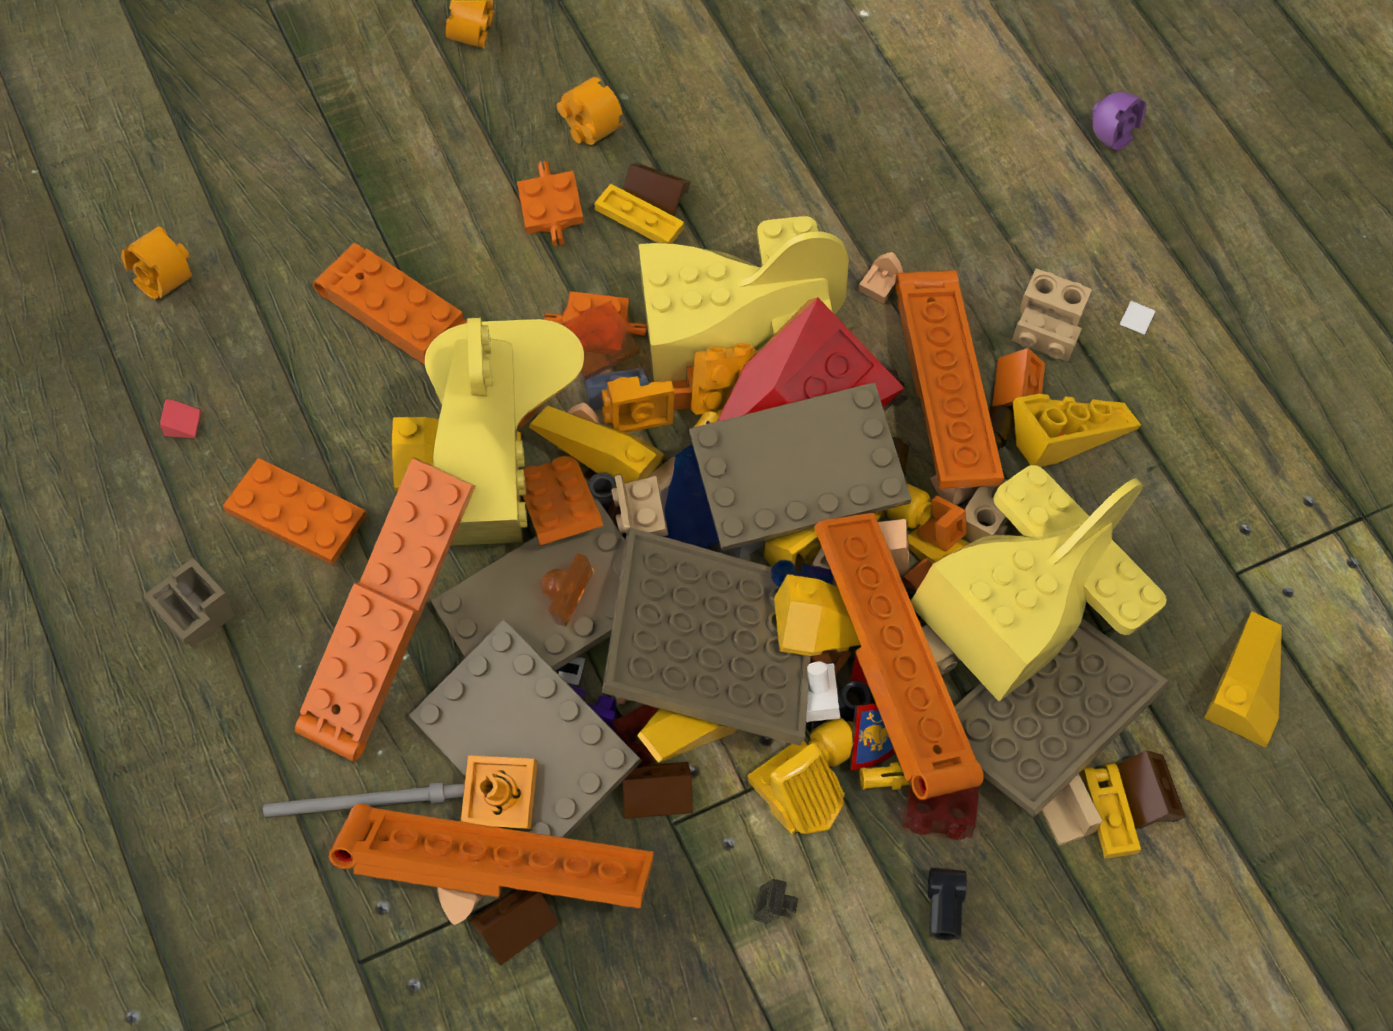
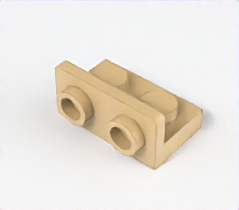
M1025 308L1021 319L1017 323L1012 341L1025 348H1032L1048 354L1052 358L1069 362L1082 328Z
M622 475L615 476L617 487L612 488V495L615 506L620 507L621 514L616 515L620 533L627 534L631 527L662 537L667 536L668 529L657 477L653 476L625 483Z

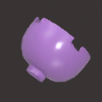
M1125 91L1114 92L1106 96L1102 101H1098L1092 110V126L1098 140L1117 151L1124 149L1134 138L1130 135L1134 127L1140 129L1146 114V102L1142 101V98Z

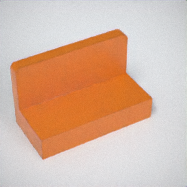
M1029 348L1000 357L997 363L992 406L1003 405L1009 407L1013 406L1015 398L1042 394L1045 362Z

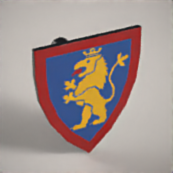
M876 703L855 705L854 719L851 717L844 719L853 723V745L849 762L850 771L878 765L895 753Z

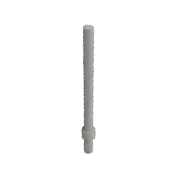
M444 782L429 783V787L266 803L263 804V813L266 818L352 809L357 804H367L373 807L430 801L431 804L445 803V799L463 797L465 783L444 785Z

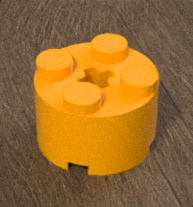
M451 0L449 8L451 13L450 19L447 18L445 37L460 43L485 48L488 38V32L485 31L487 27H492L495 0Z
M591 77L564 93L561 101L557 103L558 112L566 119L571 128L570 134L578 144L584 142L592 145L623 125V122H619V117L623 113L617 97L608 85L603 88L598 84L601 80L597 77Z
M160 226L149 231L121 251V259L126 271L133 270L137 276L133 279L134 283L152 299H157L158 297L161 299L192 277L187 263V259L190 258L187 249L181 243L175 244Z

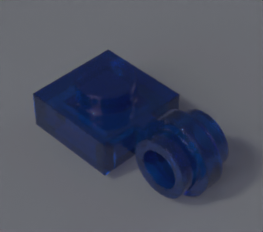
M781 560L771 569V579L778 587L782 585L787 574L820 579L831 585L833 584L834 576L831 569L802 564L801 572H797L792 562Z

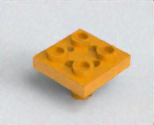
M468 755L461 822L505 829L531 830L538 761L532 758ZM517 789H519L521 791V795L519 798L515 799L513 795L518 796ZM497 806L502 807V813L499 815L495 814V812H500V809L496 808Z

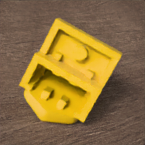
M803 740L800 746L791 744L747 775L748 783L770 805V812L791 835L797 831L801 834H811L830 830L844 804L843 797L845 793L840 786L835 772L829 767L822 749L816 743L808 746Z

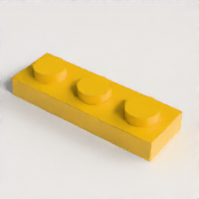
M610 184L595 202L596 211L656 243L672 244L684 230V221L613 184Z

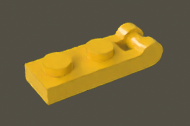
M1116 763L1104 764L1103 768L1094 769L1092 766L1085 767L1080 772V777L1102 820L1097 832L1104 858L1109 859L1138 854L1141 851V847ZM1106 781L1109 787L1100 788L1098 782Z

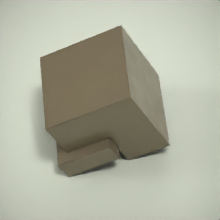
M194 558L172 573L173 578L171 576L167 577L143 595L145 601L185 645L189 644L192 648L235 616L226 593Z

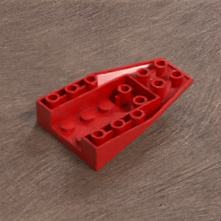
M817 297L809 299L743 366L716 422L874 382L884 407L904 387Z

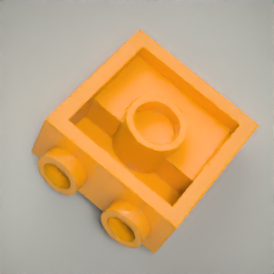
M737 343L734 347L730 348L713 346L707 348V351L695 352L691 411L699 415L706 411L718 412V410H722L743 366L758 351L751 344Z
M638 376L630 378L620 377L614 381L607 382V389L601 390L604 405L602 407L603 420L605 425L610 424L611 428L629 433L673 424L674 388L671 380L665 382L654 381L648 385L640 386Z

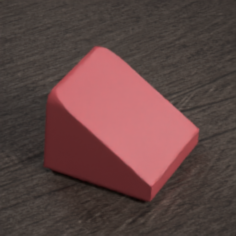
M166 399L160 421L164 436L196 439L201 410Z

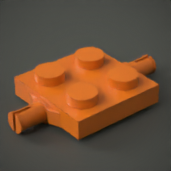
M543 161L545 170H543L542 162L537 164L540 177L517 182L527 234L550 232L552 245L558 246L556 238L558 237L561 246L565 242L562 230L572 225L584 223L574 170L551 174L549 162Z
M570 291L568 305L563 315L545 312L544 320L559 323L571 330L580 340L584 352L621 356L623 343L628 334L646 337L647 324L629 322V298Z

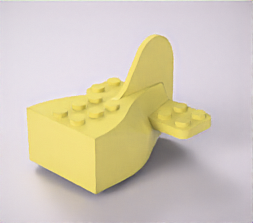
M800 216L766 220L759 224L757 239L762 267H758L736 256L715 250L666 243L638 244L654 381L686 380L687 367L694 366L695 352L707 351L709 347L730 348L734 347L737 343H747L759 351L809 299L819 297L836 314L842 307L847 293L849 258L843 241L833 234L818 232L816 221L813 218Z
M481 317L467 318V323L444 331L429 345L425 354V368L442 404L435 440L433 466L476 485L451 546L523 542L522 528L527 527V509L525 502H521V496L526 495L524 469L519 470V467H525L523 441H517V428L521 420L528 413L571 385L582 371L584 364L582 344L578 337L565 326L541 319L482 322Z
M1036 465L1024 468L1001 484L993 497L997 508L1023 536L991 535L983 537L934 563L911 599L914 610L999 702L1057 656L1078 629L1086 602L1118 633L1123 635L1134 633L1156 616L1165 606L1167 600L1164 592L1112 540L1113 529L1143 489V484L1137 478L1128 481L1089 516L1044 469Z

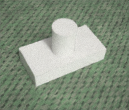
M813 662L807 667L809 685L806 722L840 718L834 663Z

